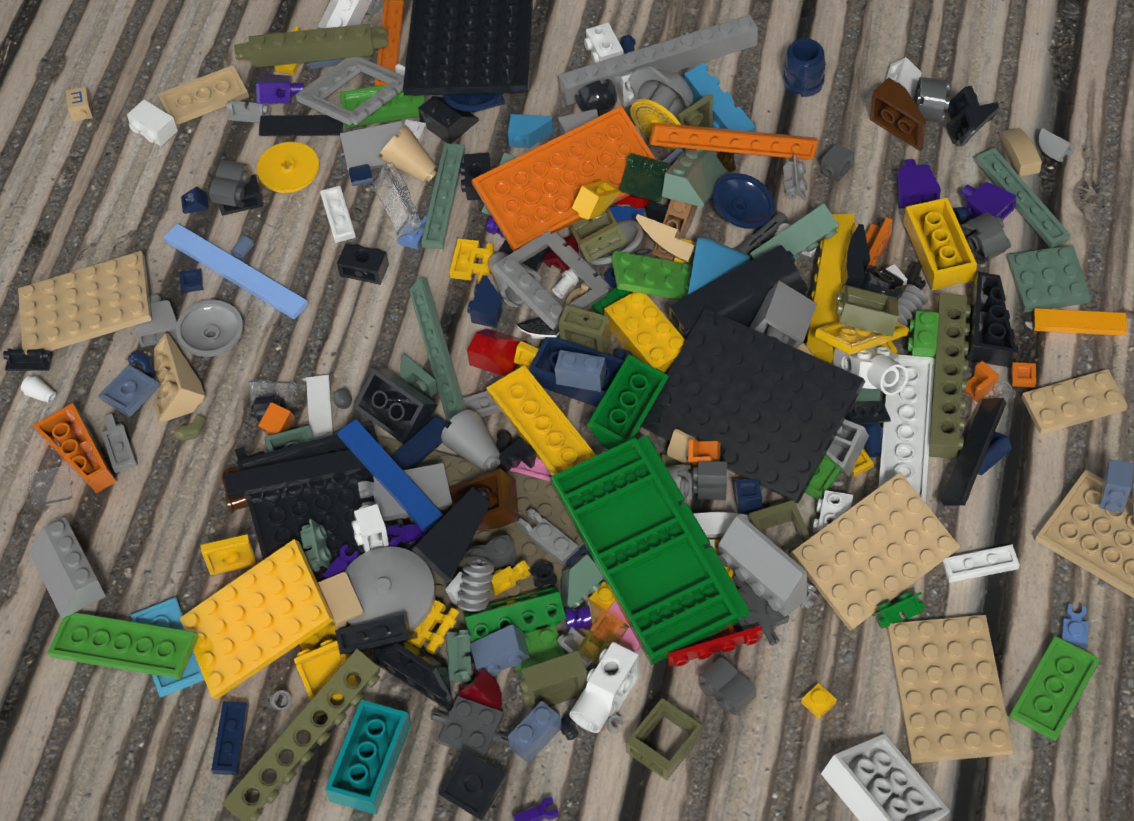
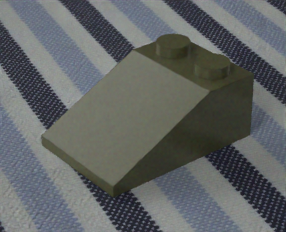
M711 93L679 113L676 118L680 124L713 128V95Z

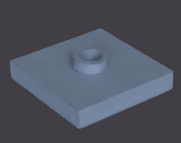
M128 365L98 396L103 402L131 417L160 387V384L157 380Z

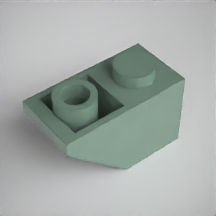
M588 554L579 556L562 571L561 600L564 609L571 607L575 609L584 601L582 597L586 593H593L601 586L600 581L603 577Z

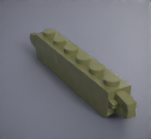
M371 24L254 35L249 36V42L234 45V53L236 59L251 60L252 65L255 67L371 56L374 53V48L386 47L389 40L386 38L388 30L384 26L371 27Z

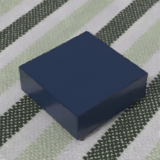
M201 269L180 272L182 293L204 290Z

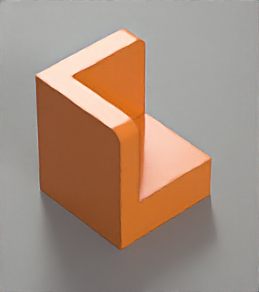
M981 361L975 367L974 376L967 381L965 393L976 402H979L997 387L999 374Z
M270 403L258 427L269 435L282 433L289 430L295 416L291 411Z
M689 439L688 462L698 466V461L720 462V442H699L696 439Z

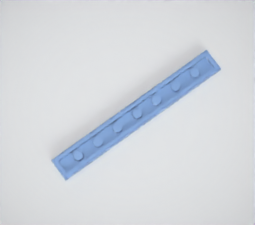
M178 223L163 237L164 241L294 320L308 306L306 299Z

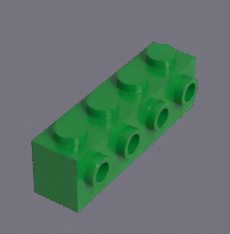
M556 586L488 604L486 609L481 611H462L466 628L472 637L470 639L471 643L512 624L524 633L536 631L539 626H555L560 624L561 620L566 619L560 592Z

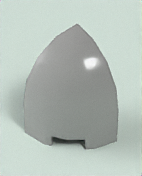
M1044 128L1041 129L1039 145L1042 151L1058 162H1063L1065 155L1070 157L1076 148L1071 143Z

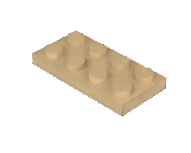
M234 65L157 94L165 112L174 117L176 125L227 106L228 101H241L249 98L248 91Z
M1109 369L1028 391L1022 395V400L1040 435L1126 411L1128 406Z

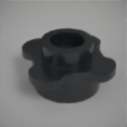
M541 563L531 569V575L535 579V587L542 588L544 585H554L557 583V576L553 573L554 566L552 564Z

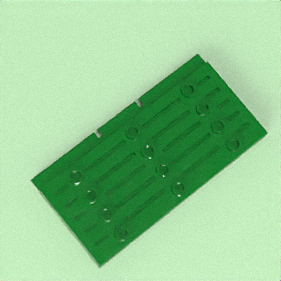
M648 435L639 439L635 437L551 477L553 489L651 665L667 658L668 653L688 648L737 624L738 620L751 614L712 546L704 548L710 541L687 503L679 505V502H682L685 498Z

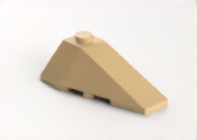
M165 333L154 348V370L158 371L157 381L160 384V387L157 389L158 398L155 399V410L158 420L161 422L193 413L198 405L202 404L205 397L200 380L171 336Z

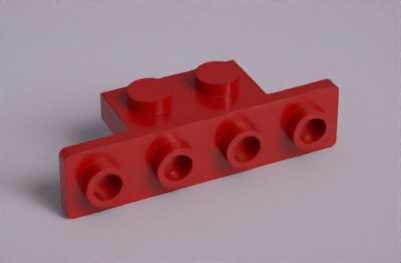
M731 626L688 648L668 653V666L675 665L680 667L696 658L703 660L711 657L716 652L722 651L726 653L734 650L736 646L756 644L762 638L763 629L761 626L735 633L734 627Z

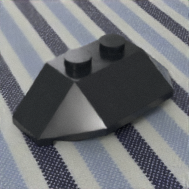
M395 642L374 648L371 651L373 662L377 666L450 712L454 703L446 663L441 659H433L422 647L421 649L414 647L408 642Z

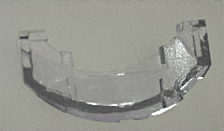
M393 162L385 163L369 185V188L378 195L397 237L400 238L421 230L422 227L418 211L411 199L409 189L402 175Z

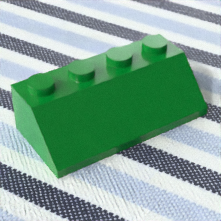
M630 354L627 356L587 424L601 445L608 450L636 437L669 377Z

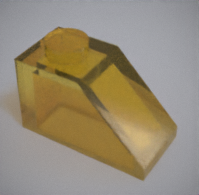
M603 610L576 651H579V653L595 664H599V657L605 648L608 649L612 642L618 644L630 626L606 610Z

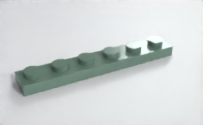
M444 143L421 241L422 248L442 250L444 248L461 172L460 163H463L465 145Z
M995 147L977 155L976 162L997 187L1017 196L1015 208L1050 248H1054L1070 239V233Z

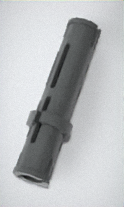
M778 212L756 233L750 234L746 241L735 250L750 255L752 251L760 247L777 231L779 225L788 222L787 216L782 212Z

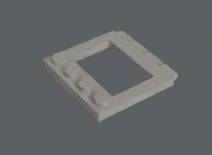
M361 57L346 58L295 95L297 102L349 126L352 123L358 125L368 115L382 107V104L385 105L396 94L403 91L404 76ZM360 72L388 83V85L353 111H349L324 99Z
M547 231L496 262L492 269L554 330L559 327L558 323L565 307H562L520 265L521 263L549 247L591 288L590 291L568 304L583 310L604 298L609 291L610 285L600 275L595 277L597 272L585 260L579 262L582 257L570 245L564 247L567 242L557 232L551 234Z

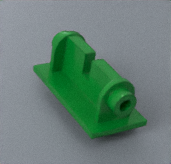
M912 591L898 597L900 600L898 603L892 605L891 601L877 606L879 611L872 614V616L879 615V626L881 629H888L890 623L903 622L899 614L900 612L903 613L906 620L921 614L922 610L925 609V605L922 600L918 601L917 596L922 593L919 592L913 595Z

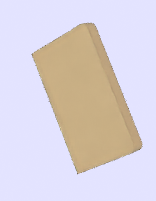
M346 572L318 582L334 618L333 622L337 630L347 628V621L364 614Z

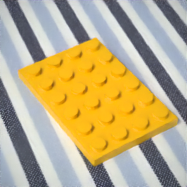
M293 539L180 617L185 631L196 632L198 635L193 652L211 697L219 699L333 622L334 618L299 541Z

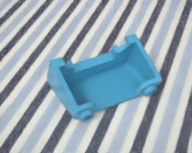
M698 237L688 295L752 261L751 256L711 239Z

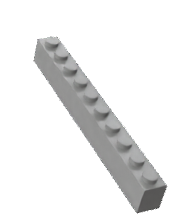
M747 15L559 74L560 93L568 106L577 103L575 94L579 96L581 88L595 81L601 80L603 84L607 83L606 79H610L615 86V76L641 67L650 66L657 70L675 72L757 46L758 28L751 16Z

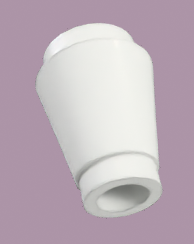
M27 376L21 385V391L26 396L47 402L48 404L55 399L56 392L37 376Z

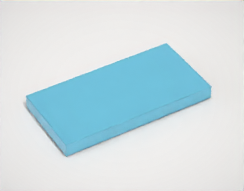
M176 597L131 614L132 621L136 623L184 630L180 620L183 614ZM194 652L190 656L181 680L152 675L160 698L205 680Z

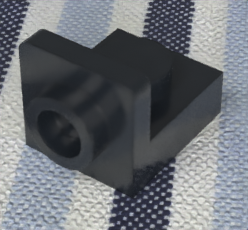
M519 439L500 453V465L498 468L507 472L511 468H516L521 461L529 468L535 466L536 452L531 445Z

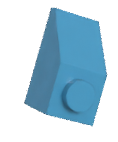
M511 114L508 128L509 147L531 148L553 134L552 116Z

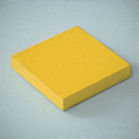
M248 534L200 545L210 575L257 565Z

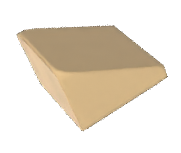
M675 429L667 455L686 464L689 454V439L695 438Z

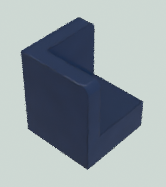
M759 478L735 481V499L738 514L747 515L762 510Z

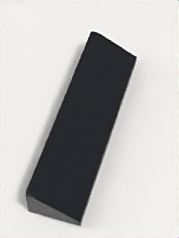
M328 115L260 116L259 136L261 137L340 136V133H343V122Z

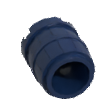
M808 38L798 39L788 47L784 62L783 84L790 94L795 95L797 93L801 94V97H810L822 90L825 80L826 62L824 49L817 41Z

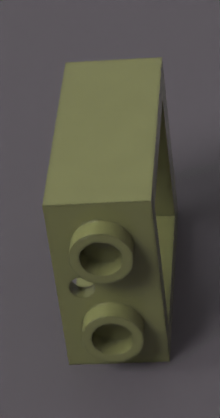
M609 207L599 217L592 218L591 220L582 219L570 225V229L588 263L627 243Z
M848 285L843 286L842 292L838 291L835 299V305H837L835 314L838 315L839 324L893 336L899 318L896 297Z
M566 305L558 323L560 338L608 354L611 348L609 317Z
M793 500L749 513V522L763 534L764 529L793 521L803 543L811 538L798 507ZM797 547L784 550V552L793 559L790 553Z
M579 651L521 669L523 679L519 680L525 705L530 704L532 710L541 701L551 707L580 697L588 683L586 681L587 671Z
M661 698L626 741V753L667 781L703 736V725L697 717L693 715L688 716L682 712L676 703L668 702ZM663 717L690 734L670 761L643 743Z

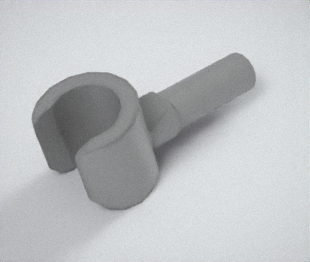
M618 715L611 716L605 722L610 733L614 734L619 730L611 724L612 722L620 725L623 723V719Z

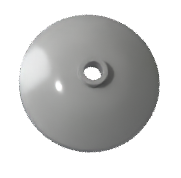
M631 220L617 222L627 243L590 261L589 264L597 266L613 264L611 256L614 251L632 254L640 245L644 235L641 225Z
M219 300L201 301L190 306L181 314L176 325V335L180 345L189 353L202 357H213L229 351L239 342L243 333V321L238 310L229 303Z

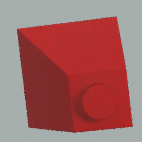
M490 329L479 331L475 334L467 349L469 365L505 377L512 373L517 366L514 358L518 344L521 341L528 344V341Z

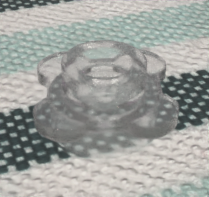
M1000 381L994 385V389L991 388L988 391V395L993 398H1004L1007 404L1009 399L1016 397V391L1012 389L1008 382Z

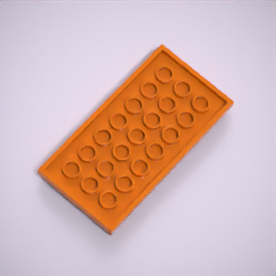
M620 106L472 179V185L514 252L547 231L552 234L584 219L578 215L577 211L572 209L582 185L605 180L621 191L619 196L611 203L613 204L663 179L665 173L623 107Z

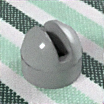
M284 690L275 691L270 697V704L275 710H285L291 704V697ZM280 694L282 695V697L278 703V706H276V701Z

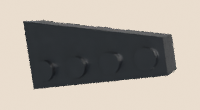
M978 272L972 284L967 360L979 363L983 361L986 364L1011 368L1012 363L1018 357L1019 351L1018 346H1015L1014 330L1011 329L1009 310L1006 309V298L1000 275Z

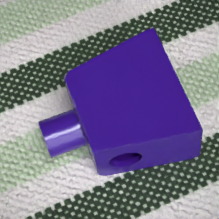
M259 74L256 82L257 104L291 102L292 95L304 89V83H292L291 75Z
M914 159L904 161V167L899 168L897 173L898 209L939 200L941 188L929 165H917Z
M984 182L977 190L967 184L961 191V196L967 199L965 208L968 209L971 219L983 213H989L994 217L999 216L1003 221L1015 209L1017 196L989 182Z

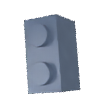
M560 350L555 366L556 384L601 392L606 376L605 358Z
M1109 460L1101 488L1100 509H1106L1110 512H1124L1132 488L1134 463Z
M513 624L470 643L476 669L479 671L484 668L491 676H496L502 670L509 667L518 666L522 661L530 658L524 633Z
M541 701L508 735L510 749L529 764L561 730L560 715Z

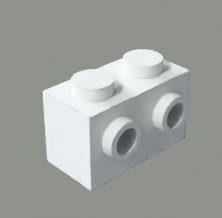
M609 23L586 29L584 44L587 51H591L593 63L623 55V49Z
M146 100L141 101L127 114L130 129L137 134L140 133L149 142H154L159 146H162L178 131L174 117Z
M825 490L824 498H819L817 513L821 514L820 519L814 520L813 533H818L852 508L853 495Z
M365 505L359 508V510L354 511L355 521H352L357 545H362L365 553L376 548L389 547L386 527L378 505Z

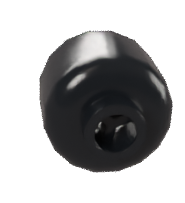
M276 393L257 396L254 404L251 406V414L260 423L270 403L287 409L285 400Z

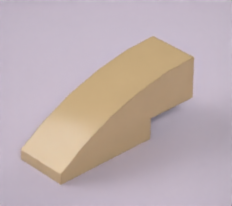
M1020 128L999 131V137L1011 166H1015L1018 175L1026 176L1040 173L1042 161L1027 134Z
M637 214V221L656 244L675 258L687 264L692 263L696 247L679 240L680 232L678 229Z

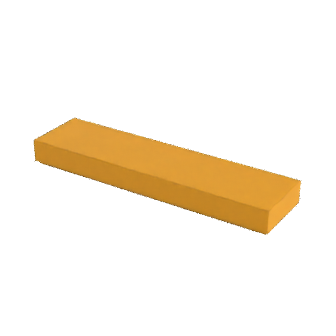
M1035 308L1034 331L1126 336V313Z

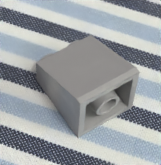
M778 281L767 293L750 328L794 348H798L805 339L817 303Z

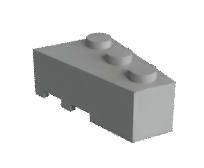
M845 419L825 456L848 477L869 437L866 429Z

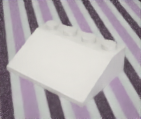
M885 734L835 754L821 773L859 821H939L950 812L947 806Z

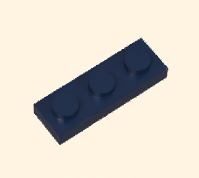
M223 701L211 769L213 774L238 775L249 710L247 702Z

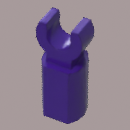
M410 524L400 528L392 525L387 528L386 532L387 535L392 534L395 536L389 544L397 546L401 541L421 540L429 530L423 532L417 524Z
M347 544L342 546L340 556L334 559L321 578L325 580L345 572L349 564L359 557L358 551H355L351 556H347L346 553L349 551V547Z
M546 798L540 806H532L512 815L513 821H542L545 818L552 820L559 816L558 809L553 811L546 810L548 806L554 804L552 798Z

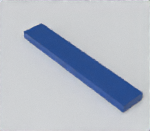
M354 420L337 432L338 437L423 532L433 527L443 518L442 513L357 420Z

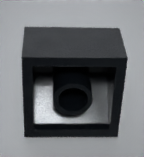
M432 96L418 108L420 122L426 123L429 131L449 144L456 141L479 121V118L472 113L460 111L449 106L443 97Z

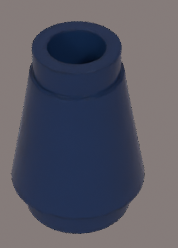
M880 423L862 424L869 435L865 443L868 456L871 458L881 456L883 428L880 426Z

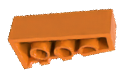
M73 403L32 425L43 440L95 493L117 482L82 414Z

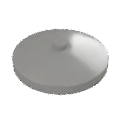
M399 547L376 548L356 558L345 570L364 612L363 615L347 621L350 627L407 614L410 632H412L425 621L432 610L436 595L432 572L428 565L412 551Z

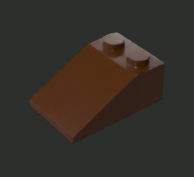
M888 77L872 93L870 120L921 151L926 120L907 89L899 82H895Z
M501 468L449 489L451 498L456 504L472 487L476 490L481 488L490 496L487 500L491 503L477 531L497 529L519 521L516 480Z

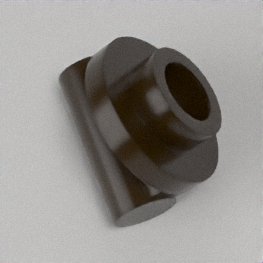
M719 152L717 157L724 168H727L729 172L735 171L734 153Z

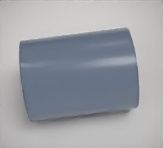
M241 236L231 249V254L235 258L243 260L254 246L253 241L247 236Z

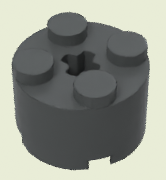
M919 77L915 92H917L916 99L913 101L926 121L943 123L945 110H948L950 98L946 97V93L950 89V81Z
M983 213L961 225L963 227V234L971 252L976 256L974 259L978 264H983L1011 247L1010 240L1006 237L1003 230L1004 223L999 216L994 217L989 213Z

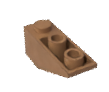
M671 199L663 224L678 229L680 232L678 239H684L692 224L698 206ZM655 244L652 253L654 256L670 261L674 260V256L667 253L658 244Z

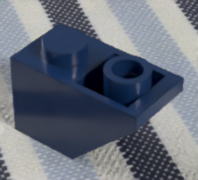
M483 275L480 284L477 283L475 286V297L473 301L470 300L467 311L470 314L471 323L497 328L503 312L502 298L489 278Z

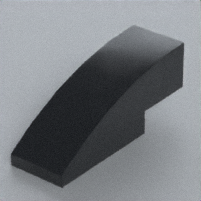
M859 224L844 255L841 270L842 289L844 285L861 289L865 280L864 270L869 265L871 259L863 224Z

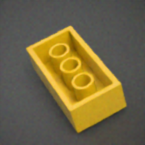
M948 197L907 206L905 209L904 225L932 291L974 281L977 263Z
M633 292L604 308V316L609 317L610 331L622 346L630 351L633 357L667 375L686 340L648 295Z

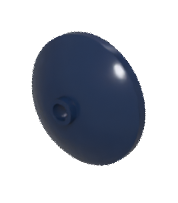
M504 93L442 94L449 106L457 110L478 112L495 105Z
M742 173L727 174L721 177L713 188L712 200L716 210L726 221L737 227L745 229L762 227L771 219L774 213L775 204L772 194L762 182L752 176Z

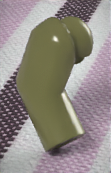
M196 415L192 424L181 426L175 430V438L182 441L197 438L206 419L203 416Z

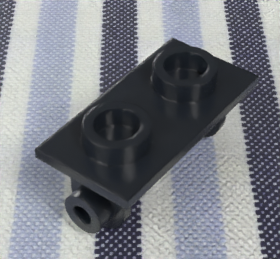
M9 348L3 352V358L7 360L5 371H49L53 352L45 351L44 348L27 349V355H25L23 349L12 350Z
M883 401L854 403L845 418L858 425L891 422Z

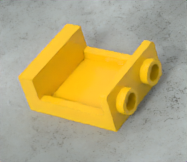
M334 639L321 643L320 648L316 650H303L294 659L310 701L347 660L345 654L340 655L338 642L334 641ZM354 675L348 678V685L352 687L359 685ZM340 694L332 696L330 702L335 706H339L344 702L345 698ZM319 713V714H317V717L322 716V715H324V714H323V713Z

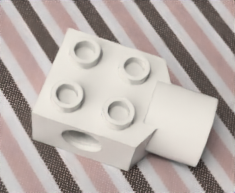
M878 345L852 355H848L837 348L834 350L833 365L864 378L866 382L862 388L879 389L887 395H895L907 383V369L898 363L899 356L891 352L887 347Z
M614 642L611 643L608 649L605 648L599 657L600 663L596 669L592 668L586 680L588 682L587 686L569 713L571 719L577 725L593 733L600 732L609 716L617 715L640 678L639 654Z

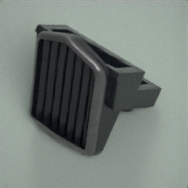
M972 85L964 87L950 100L947 110L951 121L946 125L952 143L957 144L958 147L965 146L980 128L994 118L999 111L998 102L979 105L978 97Z

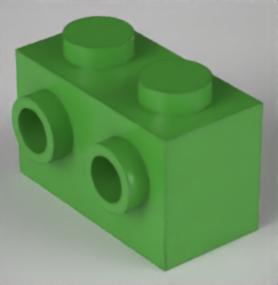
M916 310L915 319H910L909 333H913V338L909 337L908 351H912L911 356L935 358L938 312Z

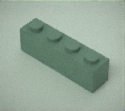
M822 204L752 251L750 255L754 260L782 245L786 251H790L793 254L796 262L801 258L799 254L805 250L809 253L819 246L818 242L823 238L828 240L838 233L836 229L839 228V224L826 205Z

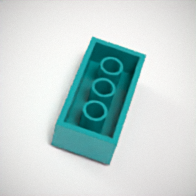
M360 700L325 788L329 802L377 815L411 727L408 712Z

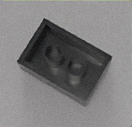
M373 368L353 408L405 444L428 424L438 404L389 369Z

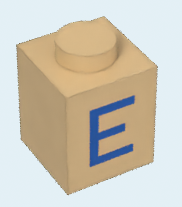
M86 87L66 90L67 107L72 122L93 118L91 100Z

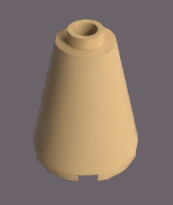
M404 125L399 130L400 133L396 136L394 135L385 145L378 157L421 182L425 180L430 182L437 174L435 171L437 166L409 127Z

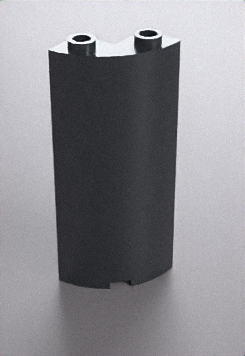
M780 245L669 305V319L681 332L685 340L688 339L705 308L750 327L767 293L778 281H781L805 297L808 288L795 265L793 254L790 251H786Z

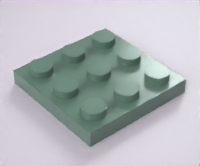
M1073 245L1008 254V264L1024 312L1034 311L1035 308L1052 309L1090 303L1091 296Z

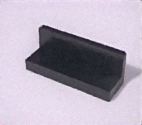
M407 614L335 630L340 655L353 654L356 649L361 652L395 642H404L418 638L417 633L411 634Z

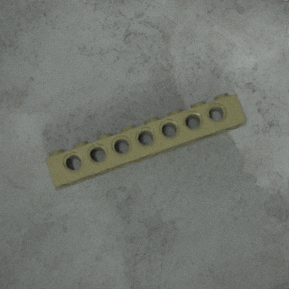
M940 293L929 457L956 459L958 450H961L963 447L964 437L959 436V433L964 430L965 417H960L961 411H965L966 398L961 397L962 392H966L967 379H963V373H967L968 360H964V355H968L969 341H965V336H969L970 323H966V318H970L971 305H967V295Z
M356 649L221 803L223 807L239 821H257L263 813L261 811L266 803H273L280 792L277 790L283 783L288 785L297 774L295 772L296 768L301 763L305 765L312 758L314 753L311 751L316 745L322 746L331 735L329 733L330 729L334 725L338 727L347 717L345 712L351 705L356 707L364 697L362 695L363 691L367 687L372 688L380 679L378 675L380 668ZM353 675L361 679L360 684L355 687L347 684L348 678ZM340 694L345 698L344 702L339 706H335L330 702L332 696ZM319 713H323L328 717L327 722L323 725L314 723V717ZM303 732L309 733L311 735L310 741L307 744L298 743L297 737ZM284 752L294 754V759L291 763L284 764L280 761V757ZM268 771H274L277 773L276 780L270 784L263 781L264 774ZM250 791H258L260 793V798L257 802L248 803L246 801V796Z

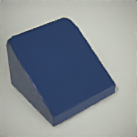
M369 164L349 168L353 186L373 181Z
M197 186L181 196L184 214L209 209L207 193Z

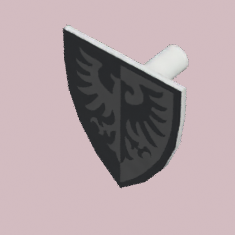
M540 317L516 324L521 331L531 335L532 339H545L546 337H557L559 335V327L552 330Z

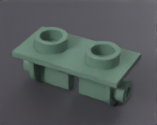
M310 519V525L303 526L300 534L303 548L308 549L312 547L311 550L304 553L312 572H317L321 566L326 568L330 566L331 553L326 545L327 533L325 528Z
M460 630L459 633L447 632L449 681L471 682L473 672L471 671L469 652H471L470 639L472 637L469 634V630Z

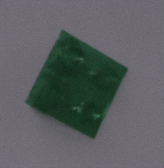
M630 153L619 191L661 203L665 173L671 167V164Z

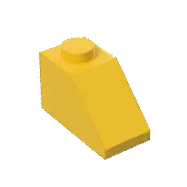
M605 180L582 185L572 209L577 211L580 217L587 220L599 217L619 196L621 191Z

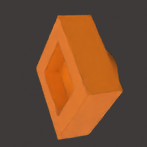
M1013 362L1011 367L1012 386L1035 387L1036 363Z

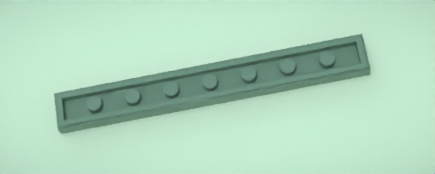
M420 277L410 288L409 292L446 420L450 426L452 424L450 419L456 414L465 411L466 408L427 278Z

